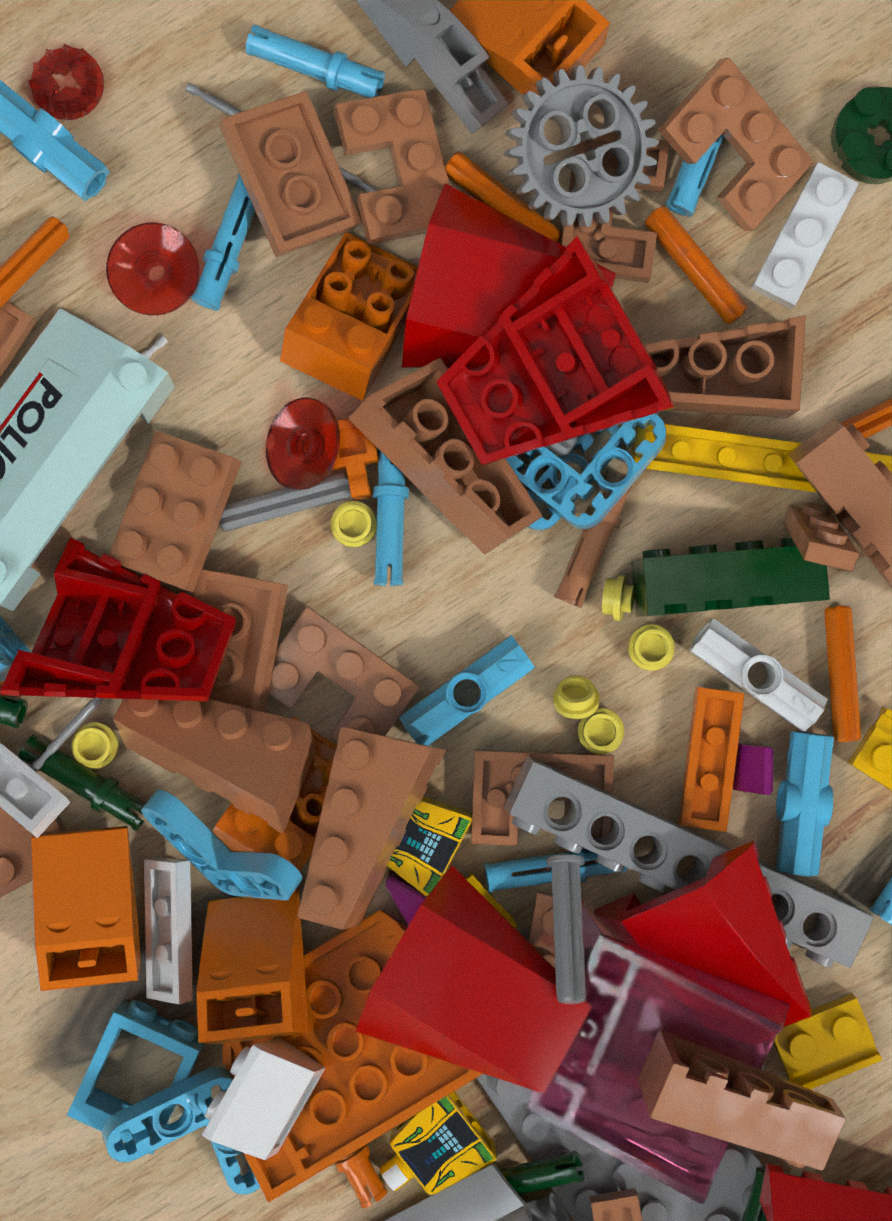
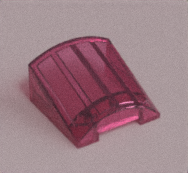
M601 933L585 967L586 1000L593 1007L545 1093L533 1090L525 1109L692 1200L704 1204L729 1142L650 1118L638 1077L659 1028L762 1069L776 1035L781 1032L790 1004Z

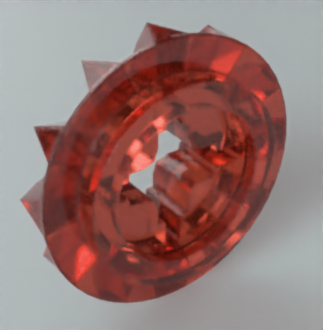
M65 43L62 48L55 50L46 48L45 55L38 62H33L32 77L28 80L33 99L37 105L52 117L60 120H75L89 114L100 102L104 90V77L97 61L83 48H73ZM69 71H72L71 76L81 90L76 87L65 86L62 91H59L60 86L52 75L60 74L66 76Z

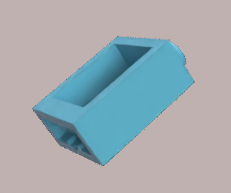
M124 1000L112 1014L67 1116L99 1131H103L104 1124L109 1117L132 1105L95 1088L122 1029L184 1057L171 1084L172 1086L190 1077L205 1043H199L198 1028L183 1020L175 1019L172 1022L156 1015V1009L145 1002L132 1000L130 1003ZM177 1104L165 1107L160 1113L159 1121L169 1124ZM149 1117L143 1119L148 1133L153 1131L154 1129ZM129 1128L120 1132L121 1139L124 1142H129L133 1139Z

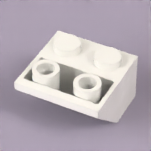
M279 1037L254 1044L251 1048L246 1046L232 1065L230 1073L235 1075L226 1093L220 1091L206 1111L205 1117L210 1121L202 1136L212 1142L267 1160L279 1152L326 1067Z

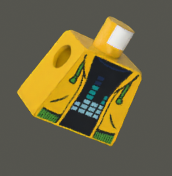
M423 796L420 804L416 805L405 828L407 831L400 845L395 848L387 866L425 896H428L448 868L473 820L472 813Z
M454 1091L391 1129L389 1143L396 1155L380 1167V1173L393 1191H397L415 1177L426 1193L434 1195L496 1161V1145Z

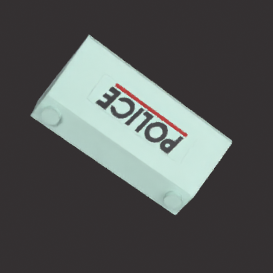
M61 308L0 389V606L10 611L15 610L41 574L31 567L133 424L138 418L149 424L175 388L167 371L130 346Z

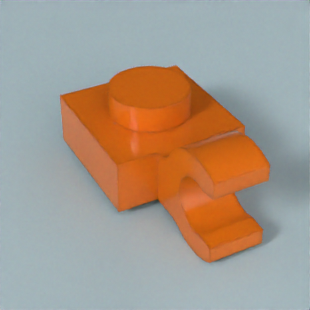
M349 419L324 423L332 469L334 471L347 469L350 493L354 501L371 499L372 492L366 465L379 462L377 447Z

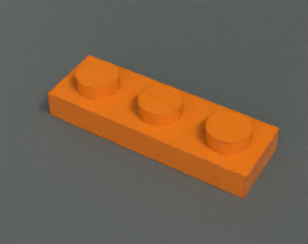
M695 686L678 824L680 826L727 832L745 693Z

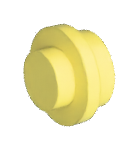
M349 501L343 503L332 515L331 531L337 541L347 547H361L370 542L376 533V516L371 508L362 502Z
M618 575L617 579L607 578L605 581L602 613L603 615L613 616L614 621H622L624 612L632 613L635 585H627V575Z
M650 624L639 627L632 633L628 642V653L633 663L639 668L649 671L665 667L673 658L675 644L671 634L665 628L658 625Z
M570 676L563 679L553 694V705L556 711L562 716L571 719H582L596 712L600 703L598 690L588 678L583 676Z
M598 708L592 715L582 718L578 724V738L581 744L588 751L595 754L613 752L619 747L624 737L622 720L615 712L606 708Z
M91 722L81 726L75 732L71 748L75 759L88 768H101L115 759L119 750V740L117 734L109 725L101 722Z

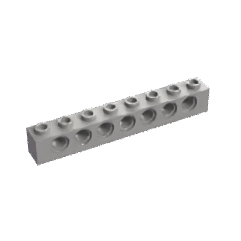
M528 755L504 805L508 813L514 816L511 823L535 835H537L540 828L555 834L554 843L571 852L580 854L583 847L599 854L596 861L618 873H622L625 867L641 873L638 880L660 892H664L667 886L677 890L705 878L712 859L733 850ZM555 798H569L570 809L564 817L553 819L548 816V807ZM603 816L611 817L612 828L610 832L602 838L592 837L591 827L594 821ZM652 836L654 846L651 852L643 857L635 856V843L641 837ZM694 855L695 866L693 870L687 875H677L676 868L678 862L685 856ZM758 861L763 877H767L772 894H777L778 900L774 909L778 920L781 919L787 935L785 941L788 949H790L792 943H795L807 949L806 957L823 966L831 968L835 961L851 968L874 917L852 903ZM818 913L817 925L812 930L804 932L803 923L810 914Z

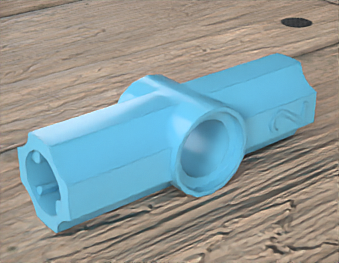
M0 80V133L12 141L11 145L43 173L46 171L50 172L85 202L89 198L96 196L106 184L107 176L110 173L108 168L99 159L90 154L87 149L75 142L73 135L54 117L42 108L36 110Z
M510 635L400 715L399 719L416 743L429 746L468 716L480 711L486 703L532 671L535 666L513 636ZM470 679L479 685L480 696L475 703L463 705L455 700L453 690L455 685L461 680Z
M791 731L786 778L779 785L776 802L777 819L781 821L775 868L779 872L808 877L819 875L824 826H828L833 811V790L829 785L833 736L800 731Z

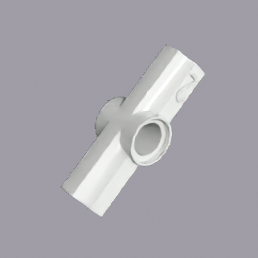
M711 618L694 638L689 648L691 653L735 683L741 691L752 695L802 732H805L814 724L824 711L825 704L828 701L827 698L784 669L775 658L763 654L716 619ZM761 662L767 669V679L763 685L755 688L748 680V671L754 663Z

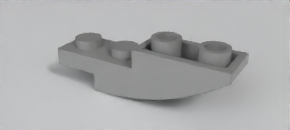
M356 0L403 64L408 66L415 60L419 63L471 134L492 120L509 105L481 67L490 56L457 17L438 0Z

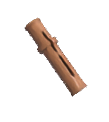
M607 469L604 480L616 483L623 480L626 475ZM631 487L598 525L590 529H583L564 577L554 595L555 598L582 608L588 588L595 576L614 528L619 529L622 522L619 516ZM600 488L599 492L607 499L611 493ZM588 506L585 513L591 516L595 510L593 507Z

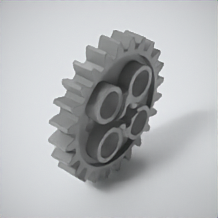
M578 65L572 68L569 79L567 73L562 68L553 73L554 85L545 77L536 82L540 96L531 91L522 95L524 103L529 108L528 110L518 108L511 113L513 118L521 125L520 127L506 130L505 133L506 136L517 141V147L504 152V156L517 158L518 165L508 171V175H522L524 182L518 187L516 193L522 194L531 191L534 195L528 207L532 210L545 204L544 219L547 221L553 220L561 212V224L565 227L573 224L576 215L581 228L591 227L593 215L599 224L608 223L610 219L609 209L615 215L625 214L626 207L623 199L629 202L639 201L641 198L634 186L649 185L651 182L642 170L644 167L657 165V160L646 155V149L658 145L659 140L646 137L645 131L656 124L655 119L641 120L639 114L646 108L648 103L643 101L633 105L630 99L636 87L632 85L621 91L618 90L620 75L618 73L610 76L603 82L602 67L598 66L591 70L586 79L583 65ZM591 104L599 106L604 113V123L601 129L592 126L588 119V110ZM548 119L555 121L561 129V138L557 145L548 142L544 136L543 128ZM613 131L619 133L618 140L585 151L583 154L568 157L550 165H546L543 162V158L551 153ZM606 151L612 152L618 160V169L614 176L607 174L602 165L603 155ZM563 166L570 168L575 175L576 182L571 192L565 191L559 184L558 175Z

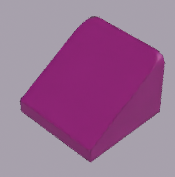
M738 743L733 790L771 795V792H773L772 747L764 744Z
M389 871L385 886L409 925L427 896L394 871Z

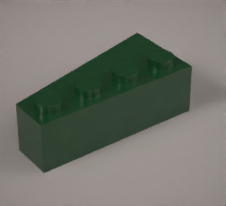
M792 538L781 539V547L764 548L763 540L737 542L735 543V551L717 552V544L688 547V555L671 556L670 549L642 551V559L631 562L633 585H635L636 617L830 600L827 566L805 561Z

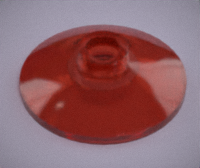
M148 222L129 228L116 239L108 254L106 274L113 294L128 309L142 315L160 316L179 309L193 295L199 280L200 265L195 248L182 232L167 224ZM155 266H161L164 268L163 277L157 281L150 280V270Z
M302 397L289 402L277 413L267 434L266 460L272 476L282 486L294 490L310 489L319 484L329 474L337 459L340 446V430L333 411L320 400Z

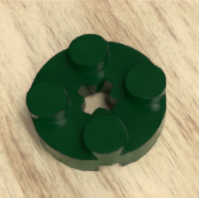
M867 87L859 91L855 97L845 104L837 115L832 127L831 145L833 152L837 151L839 159L843 162L841 167L852 178L864 183L883 184L892 180V88ZM878 125L884 127L890 135V140H885L881 146L875 145V137L868 134L869 128L875 129Z

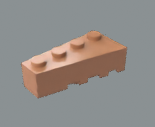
M806 315L766 324L765 322L748 325L741 329L724 332L715 331L685 339H671L644 344L675 408L669 409V411L788 418L800 410Z
M441 358L369 395L348 419L485 555L543 516L506 459L486 465L480 463L436 383L448 370Z
M833 419L791 451L788 456L892 588V473L881 461L874 464L866 455L864 450L870 445L853 424L845 428Z
M123 699L113 718L126 748L174 774L176 772L191 779L195 786L208 793L211 791L231 801L235 808L248 815L251 813L266 820L270 827L284 833L316 753L309 723L212 699L208 701Z
M341 727L297 918L341 930L361 924L387 871L386 866L395 848L400 845L407 831L405 828L416 805L420 804L428 788L427 783L436 765L440 764L445 754V749L363 730Z
M660 1028L638 1077L650 1118L779 1157L798 1168L808 1166L823 1171L846 1120L835 1100Z

